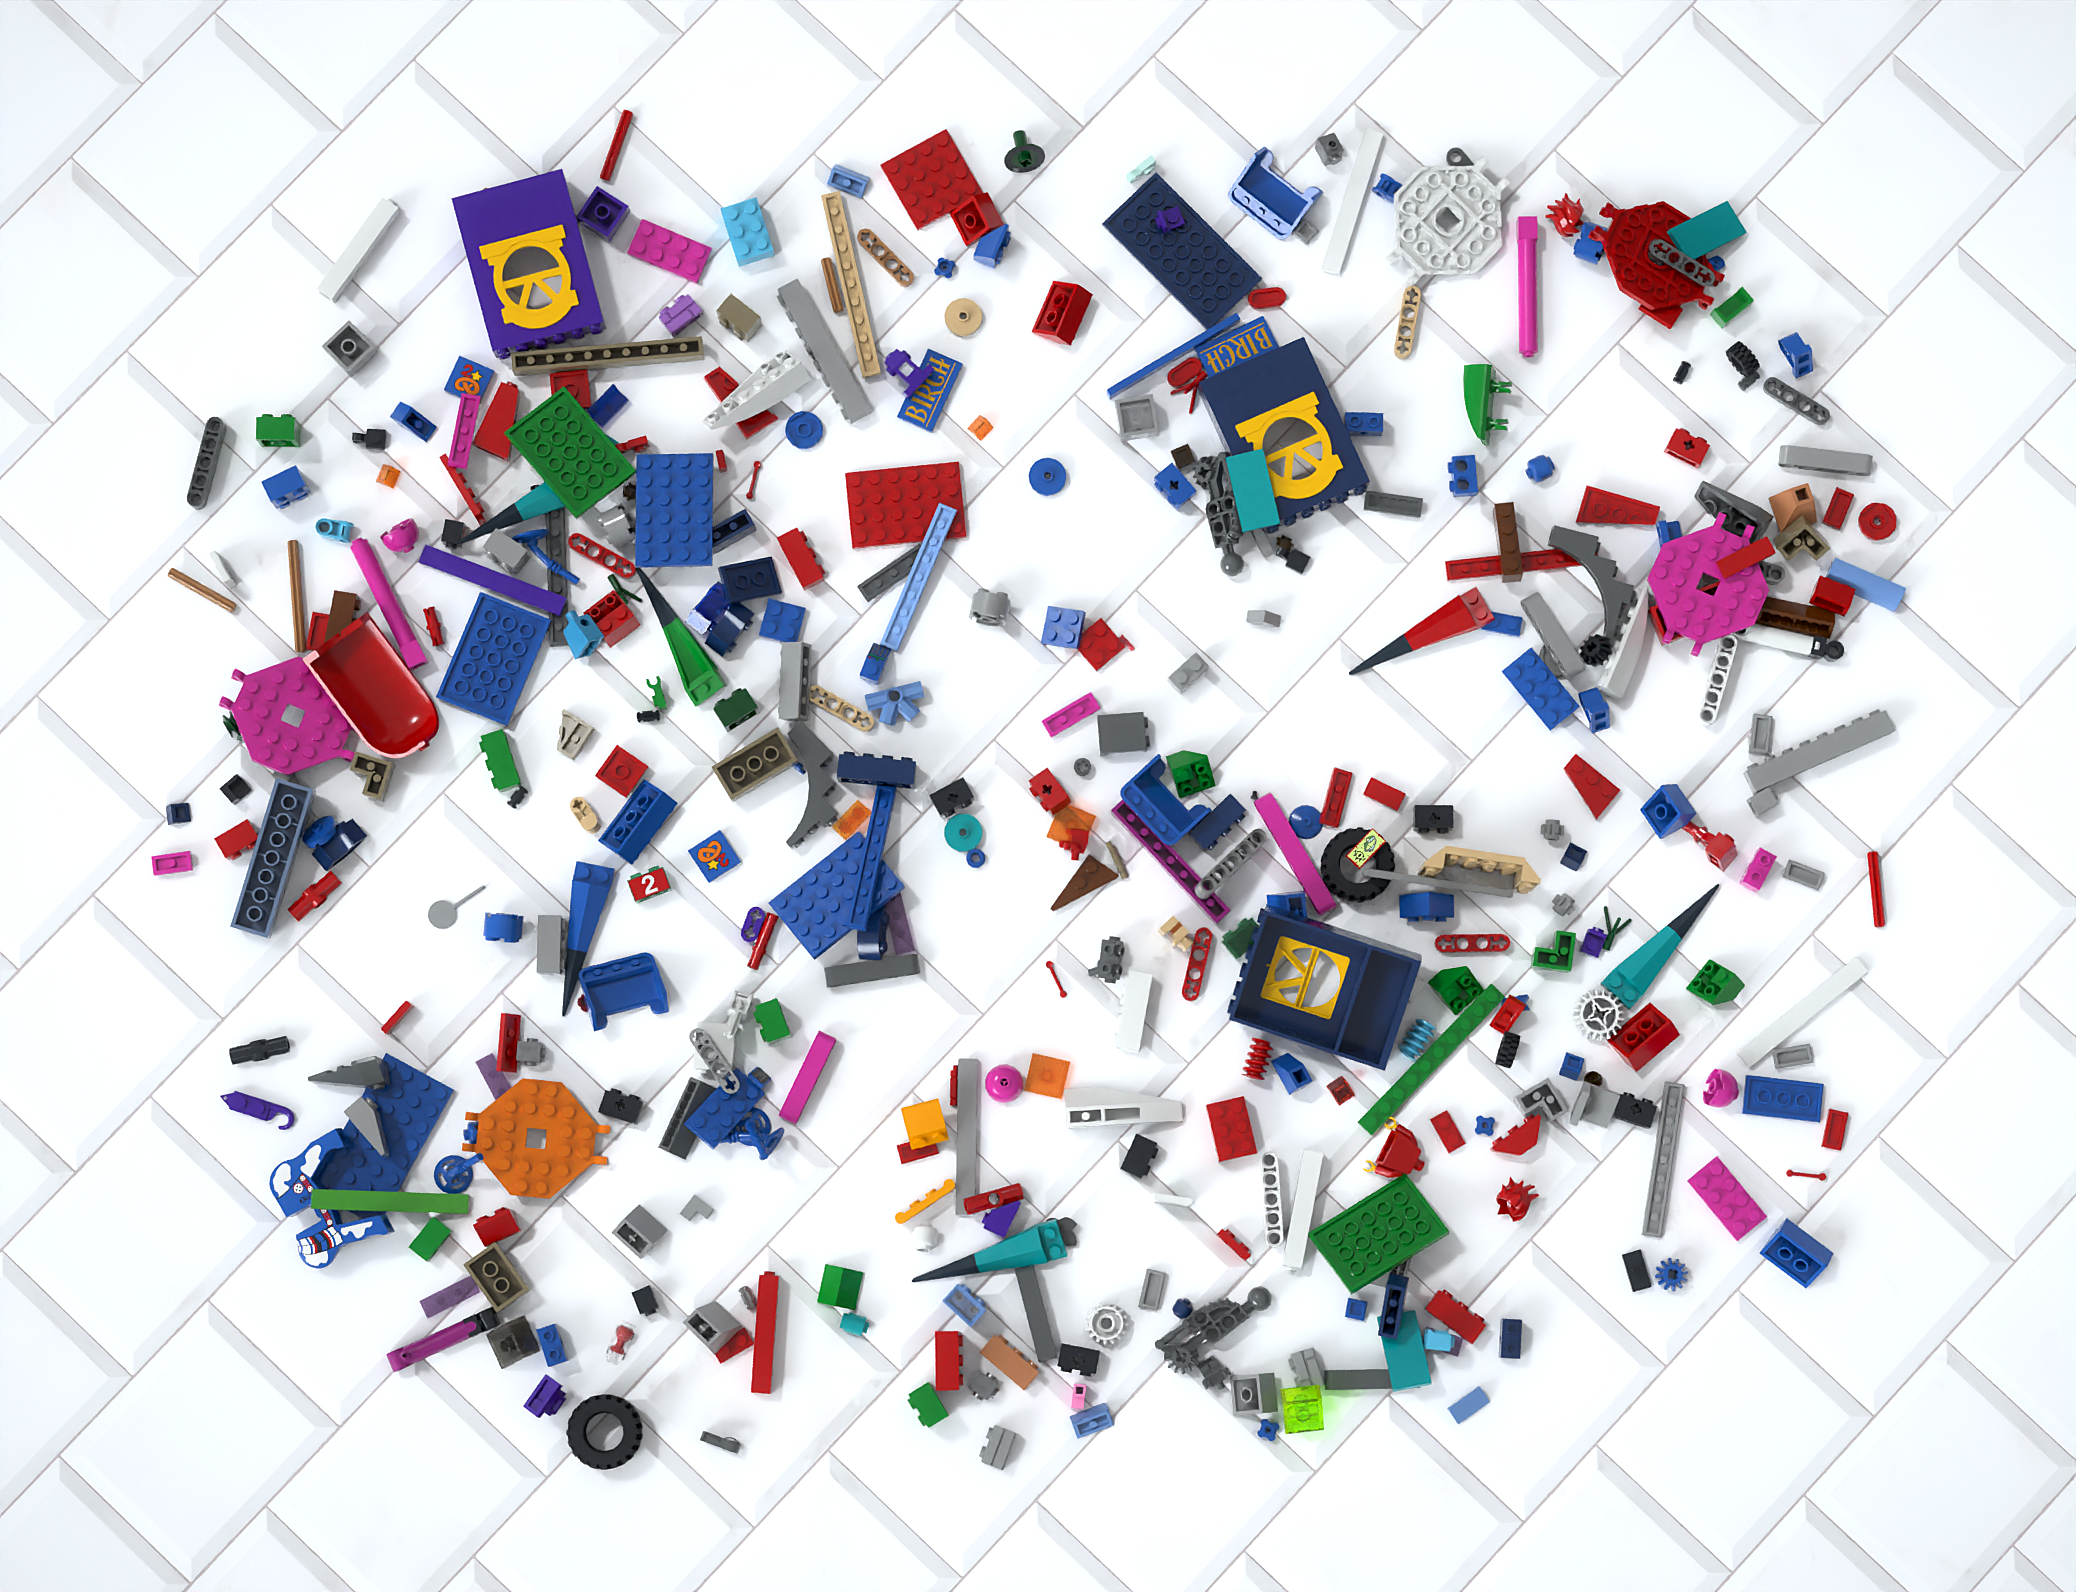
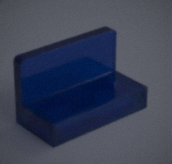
M612 384L587 412L603 428L629 400Z

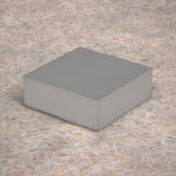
M1305 218L1292 234L1307 246L1319 233V230Z

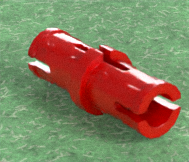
M435 606L423 609L428 625L426 629L429 630L432 646L445 644L440 629L442 626L438 622Z

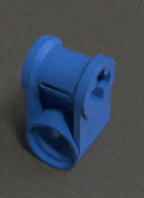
M1382 173L1380 175L1381 179L1376 187L1372 188V191L1379 197L1394 204V194L1402 184Z

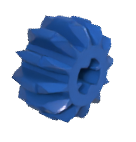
M1668 1258L1667 1264L1663 1260L1660 1261L1663 1268H1655L1661 1272L1655 1275V1278L1661 1277L1657 1284L1662 1285L1665 1283L1664 1290H1667L1670 1286L1671 1290L1675 1291L1676 1285L1678 1288H1682L1683 1285L1680 1281L1687 1282V1279L1682 1276L1687 1275L1688 1271L1682 1272L1681 1269L1686 1265L1681 1264L1678 1266L1679 1259H1675L1673 1263L1672 1259ZM1669 1269L1670 1271H1675L1674 1279L1668 1278Z

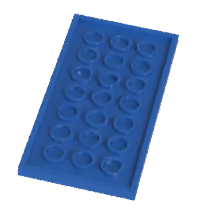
M385 1053L382 1060L388 1064L391 1085L385 1086V1089L382 1090L366 1088L362 1097L371 1098L378 1106L376 1110L380 1114L390 1155L388 1157L381 1156L349 1119L343 1131L350 1146L338 1148L332 1153L318 1180L327 1190L398 1192L451 1098L454 1089ZM347 1210L362 1219L387 1213V1211Z

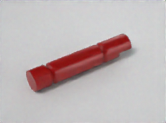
M953 1065V1070H950V1106H957L958 1065Z

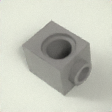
M1769 787L1746 800L1755 817L1779 804L1776 792L1770 790Z

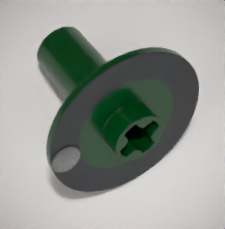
M1015 131L1013 133L1015 147L1009 150L1004 157L1006 168L1017 173H1025L1037 169L1045 160L1044 150L1038 145L1028 144L1025 131Z

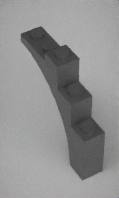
M1554 525L1551 529L1547 546L1561 550L1573 557L1592 577L1600 592L1604 607L1605 625L1603 636L1608 640H1612L1613 636L1616 637L1618 634L1619 626L1616 624L1618 618L1621 619L1624 607H1621V605H1628L1630 601H1634L1636 591L1633 590L1634 585L1612 580L1617 575V561L1595 556V553L1599 552L1601 542H1598V536Z
M801 720L787 735L798 748L804 760L808 773L809 791L803 817L796 830L786 841V844L791 849L794 847L799 848L805 842L803 838L808 833L812 835L819 828L817 826L819 823L825 828L826 826L831 827L838 820V812L823 798L825 795L829 797L836 790L834 788L836 783L821 769L822 766L826 768L833 761L832 757L834 754Z

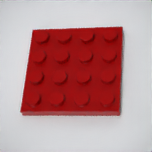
M947 129L880 164L881 169L917 231L948 215L971 196L983 193Z

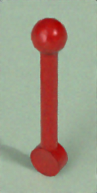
M755 461L753 464L754 472L749 492L746 493L747 499L753 498L752 492L757 472L761 467L759 461Z
M1047 961L1046 967L1050 969L1060 990V997L1065 998L1067 992L1063 990L1053 969V962Z
M1791 1169L1786 1171L1788 1177L1818 1178L1821 1181L1826 1179L1825 1173L1793 1172Z

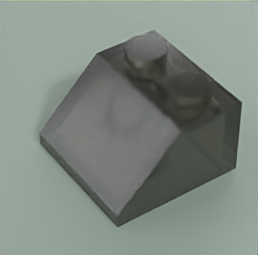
M525 1315L509 1321L486 1334L501 1369H505L541 1351Z

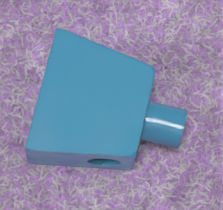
M575 610L569 611L565 615L569 624L564 630V635L575 660L590 656L604 636L590 615L578 616Z

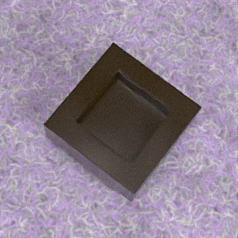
M1188 444L1170 451L1177 469L1195 462Z

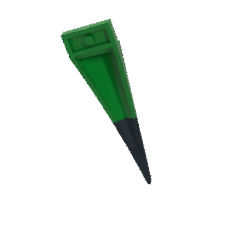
M636 568L668 641L685 691L694 706H700L727 685L719 674L717 666L641 568Z

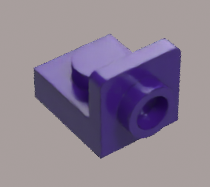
M1178 206L1163 212L1161 210L1157 211L1155 222L1158 229L1162 228L1163 233L1185 225Z
M1597 927L1589 928L1586 931L1579 952L1598 958L1604 940L1607 937L1603 933L1604 930Z

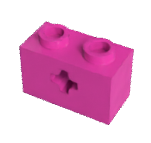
M1761 847L1758 848L1739 884L1754 892L1759 891L1777 856Z

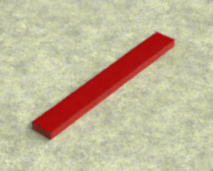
M1558 549L1520 553L1523 573L1582 566L1573 557ZM1498 555L1445 561L1447 581L1501 575Z

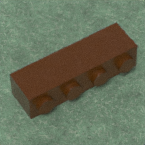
M1514 502L1496 503L1492 512L1502 583L1521 582L1523 570Z
M334 590L324 643L337 633L341 636L340 631L358 619L356 618V613L360 611L362 601L357 594Z

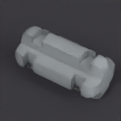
M743 1286L738 1292H741L742 1295L740 1296L744 1304H747L748 1307L746 1308L750 1310L756 1307L757 1304L754 1303L751 1291H748L749 1287Z

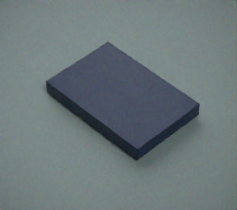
M772 556L720 566L718 568L728 605L782 593Z

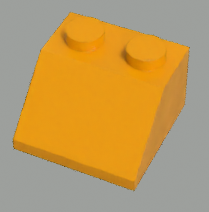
M938 1098L901 1108L912 1150L949 1140Z

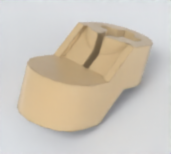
M583 797L573 798L570 802V809L587 833H597L601 828V822Z

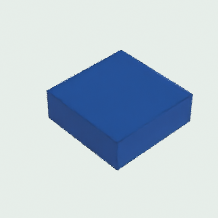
M1348 1298L1344 1317L1364 1321L1367 1301Z

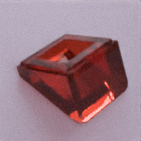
M1343 1076L1338 1077L1326 1086L1339 1106L1355 1095Z

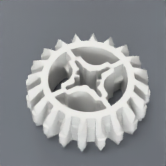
M1594 989L1593 996L1590 991H1587V998L1584 995L1580 996L1583 1002H1575L1579 1008H1573L1572 1011L1578 1013V1015L1572 1016V1019L1579 1020L1574 1026L1581 1025L1582 1028L1578 1032L1582 1033L1585 1030V1038L1592 1034V1041H1595L1597 1035L1599 1041H1603V1035H1605L1606 1039H1610L1609 1032L1616 1035L1617 1031L1614 1028L1619 1030L1622 1028L1618 1022H1624V1018H1620L1619 1015L1625 1014V1011H1618V1008L1622 1007L1623 1004H1615L1619 999L1618 997H1615L1613 1000L1610 999L1613 994L1612 992L1605 996V989L1601 990L1600 995L1598 990ZM1595 999L1605 1001L1610 1007L1601 1008ZM1589 1002L1591 1014L1584 1018L1583 1011ZM1595 1010H1597L1598 1013L1607 1011L1603 1014V1016H1601L1602 1020H1600L1599 1018L1590 1019L1594 1016V1014H1596ZM1613 1012V1022L1607 1028L1606 1016ZM1596 1022L1602 1031L1593 1030L1586 1023Z

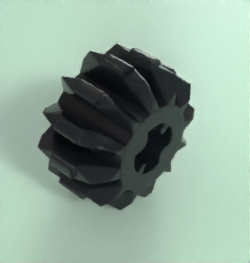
M1595 634L1594 637L1589 635L1588 640H1583L1584 645L1580 647L1581 658L1587 665H1592L1593 667L1603 666L1605 660L1609 661L1608 656L1613 654L1611 651L1612 644L1605 636Z

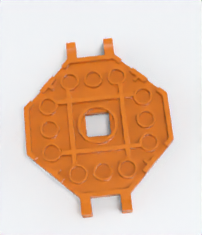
M522 1078L481 1113H465V1120L479 1122L476 1144L462 1143V1151L475 1152L476 1154L481 1153L484 1164L510 1195L550 1199L591 1164L607 1165V1157L593 1155L596 1133L610 1134V1126L596 1125L562 1082ZM527 1128L547 1130L545 1149L526 1147Z

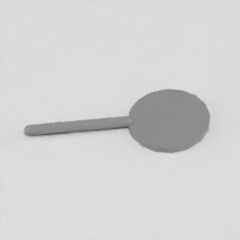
M482 885L454 905L445 900L434 902L428 910L429 922L438 929L450 927L456 920L457 912L455 908L485 889V886Z

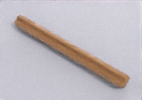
M289 540L287 546L295 651L297 653L306 652L299 546L297 540Z

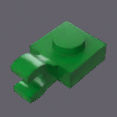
M656 676L657 683L655 685L650 684V680L646 679L647 686L654 690L655 693L652 696L654 706H658L660 711L668 709L661 688L660 677Z

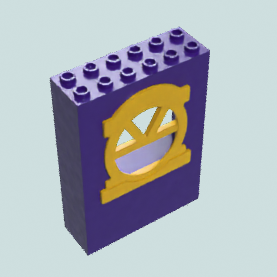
M563 169L451 198L490 345L496 358H500V360L511 357L513 352H524L533 348L540 350L547 348L548 344L551 343L559 345L565 343L566 339L573 338L578 340L584 338L585 334L592 333V335H596L607 329ZM529 246L540 247L548 251L560 266L504 282L502 280L503 268L509 256L516 250ZM562 275L561 289L556 294L543 280ZM533 282L552 300L551 304L535 310L526 308ZM524 285L520 302L516 304L509 298L505 290Z

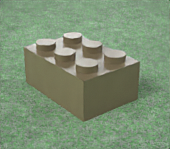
M494 1242L463 1264L497 1313H500L531 1291L498 1242Z

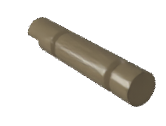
M1111 841L1105 843L1122 880L1129 877L1115 845H1112Z

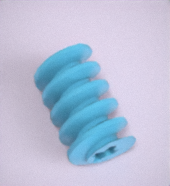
M1419 1018L1415 1020L1418 1026L1413 1024L1411 1026L1414 1032L1408 1031L1406 1034L1409 1038L1403 1037L1402 1041L1404 1044L1398 1045V1048L1401 1050L1400 1052L1416 1062L1414 1055L1421 1056L1418 1049L1425 1050L1422 1043H1430L1427 1036L1434 1037L1431 1030L1438 1031L1433 1025Z

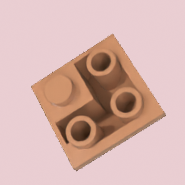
M1808 483L1787 489L1768 498L1780 533L1801 515L1811 524L1817 523L1815 502Z

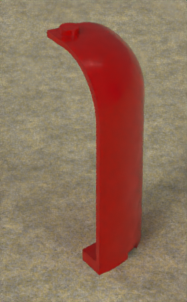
M368 612L340 631L341 636L337 633L302 659L362 741L371 750L385 757L402 758L418 749L423 751L430 746L428 742L436 736L439 729V717L436 707L426 690Z

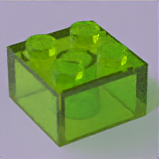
M1319 1384L1280 1389L1285 1434L1324 1430L1323 1405Z

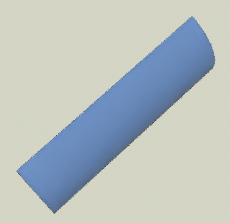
M1838 558L1832 561L1826 577L1833 581L1856 589L1854 595L1893 612L1897 609L1906 591V588Z

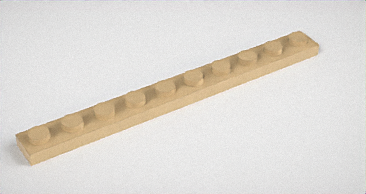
M840 191L821 195L862 378L879 375L881 371Z

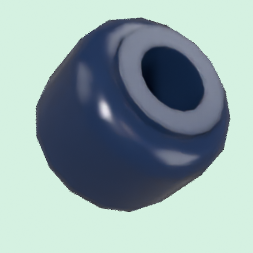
M1181 1298L1177 1299L1172 1307L1173 1314L1178 1318L1186 1319L1193 1311V1306L1190 1304L1191 1301L1187 1298H1184V1300Z

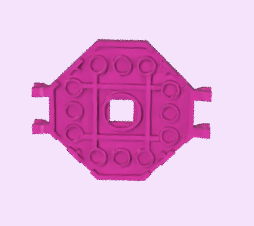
M1721 512L1717 515L1713 526L1664 543L1647 578L1667 628L1662 642L1669 645L1674 633L1693 640L1695 644L1690 654L1698 657L1704 644L1754 626L1769 592L1758 563L1725 580L1723 579L1715 562L1750 545L1749 539L1755 527L1747 525L1742 537L1721 529L1726 517ZM1703 573L1720 580L1714 596L1696 589Z
M299 656L248 675L235 668L231 679L243 683L235 702L222 696L218 705L232 712L251 761L286 776L338 757L351 763L355 754L352 751L343 749L350 731H355L304 663L303 658ZM289 704L305 711L299 727L281 721L283 713Z

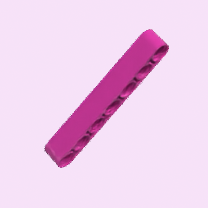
M1269 792L1253 801L1258 813L1318 915L1322 916L1336 908L1337 905L1273 795Z

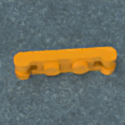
M952 1179L945 1180L942 1188L937 1191L934 1188L925 1194L927 1198L921 1202L917 1199L909 1205L911 1209L905 1213L898 1212L895 1215V1221L898 1224H904L951 1192L955 1188L954 1181Z

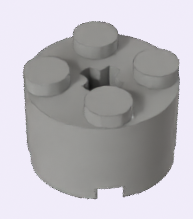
M622 503L600 513V516L597 517L601 527H604L607 531L605 537L608 543L617 548L636 538V527L630 515L624 514L623 510L626 508Z
M978 589V592L974 593L972 597L969 618L971 620L973 617L976 618V623L997 627L998 623H1003L1002 626H1005L1011 603L1008 599V594L1003 592L995 594L990 593L987 589Z

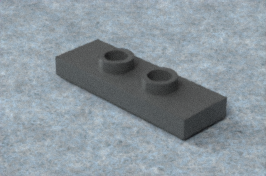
M1366 490L1363 510L1420 518L1423 498Z

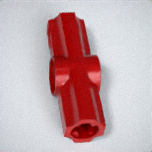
M330 870L316 884L310 885L302 893V896L287 910L300 922L313 909L320 907L342 882Z
M1020 1183L964 1198V1208L967 1215L1019 1201L1024 1199L1023 1190ZM991 1194L997 1196L996 1204H992L989 1201Z

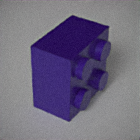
M596 186L577 214L576 219L578 223L610 243L631 211L627 204Z

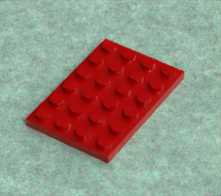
M959 461L845 473L852 549L923 542L939 503L957 510L945 540L967 538Z

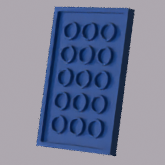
M713 453L636 454V568L713 566Z
M480 592L436 698L508 727L545 639L551 620Z
M859 831L768 902L814 960L852 931V929H847L846 925L865 843V838ZM883 859L881 861L870 916L905 889L903 883Z

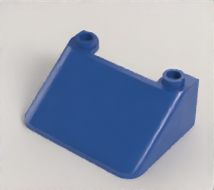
M1264 146L1250 159L1230 188L1228 197L1233 204L1279 239H1286L1292 234L1324 192L1316 186H1311L1304 193H1301L1269 168L1273 163L1274 156Z
M1157 754L1121 788L1120 795L1122 800L1164 844L1174 845L1197 826L1212 810L1210 807L1207 808L1201 804L1193 806L1189 811L1159 780L1164 774L1166 766L1161 759V755Z
M639 953L581 969L578 974L594 1032L606 1028L608 1024L607 1016L648 1005L654 1014L669 1012L667 992L655 959L650 953Z

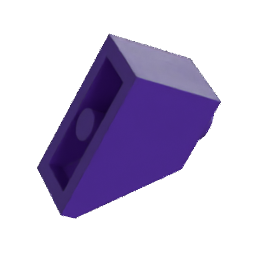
M1015 1201L993 1209L990 1214L986 1212L982 1223L985 1224L983 1228L1005 1238L1021 1202Z

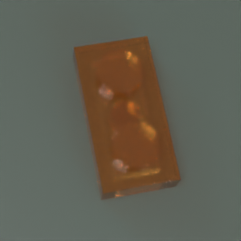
M857 799L831 828L846 841L871 815V811Z

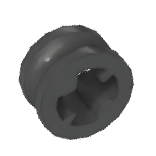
M1079 758L1075 761L1074 771L1077 775L1085 776L1090 772L1091 763L1088 759ZM1085 762V766H1088V769L1080 772V768H1077V765Z

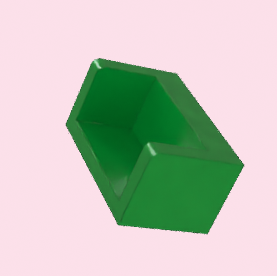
M1742 286L1719 307L1714 308L1710 316L1723 329L1749 308L1754 299Z
M433 1216L409 1245V1248L426 1262H429L453 1231Z

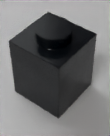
M445 519L441 538L445 548L456 550L457 547L462 548L463 544H460L459 541L464 538L466 524L461 521Z
M651 1285L631 1292L640 1315L645 1313L647 1317L657 1312L656 1308H659V1304Z

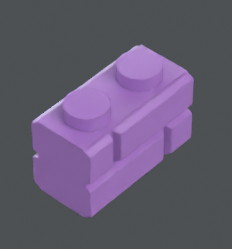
M689 294L679 296L674 301L676 304L670 308L668 306L659 313V321L673 338L703 315L702 310Z

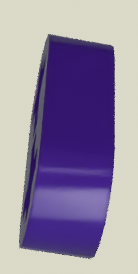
M755 906L749 909L741 929V937L748 943L756 941L765 919V913L762 908ZM758 910L761 918H757L754 924L752 923L753 916H751V913H755ZM754 926L752 932L755 936L747 939V935L744 932L749 931L750 927Z

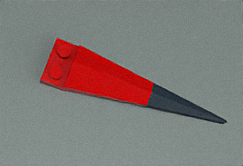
M1474 587L1450 600L1349 672V675L1357 674L1423 647L1478 630L1494 621L1495 618L1477 587Z

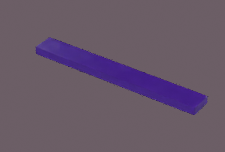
M426 544L418 561L420 564L561 616L567 598Z

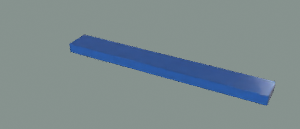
M1237 313L1231 315L1107 389L1106 394L1108 398H1114L1195 350L1196 347L1207 343L1239 324V315Z
M877 785L847 920V929L867 930L897 793L896 787Z

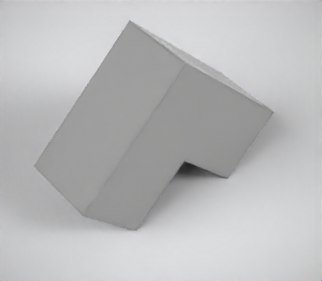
M1248 610L1246 622L1254 625L1279 627L1281 615L1266 610Z
M694 1194L679 1214L688 1221L697 1212L707 1219L714 1209Z

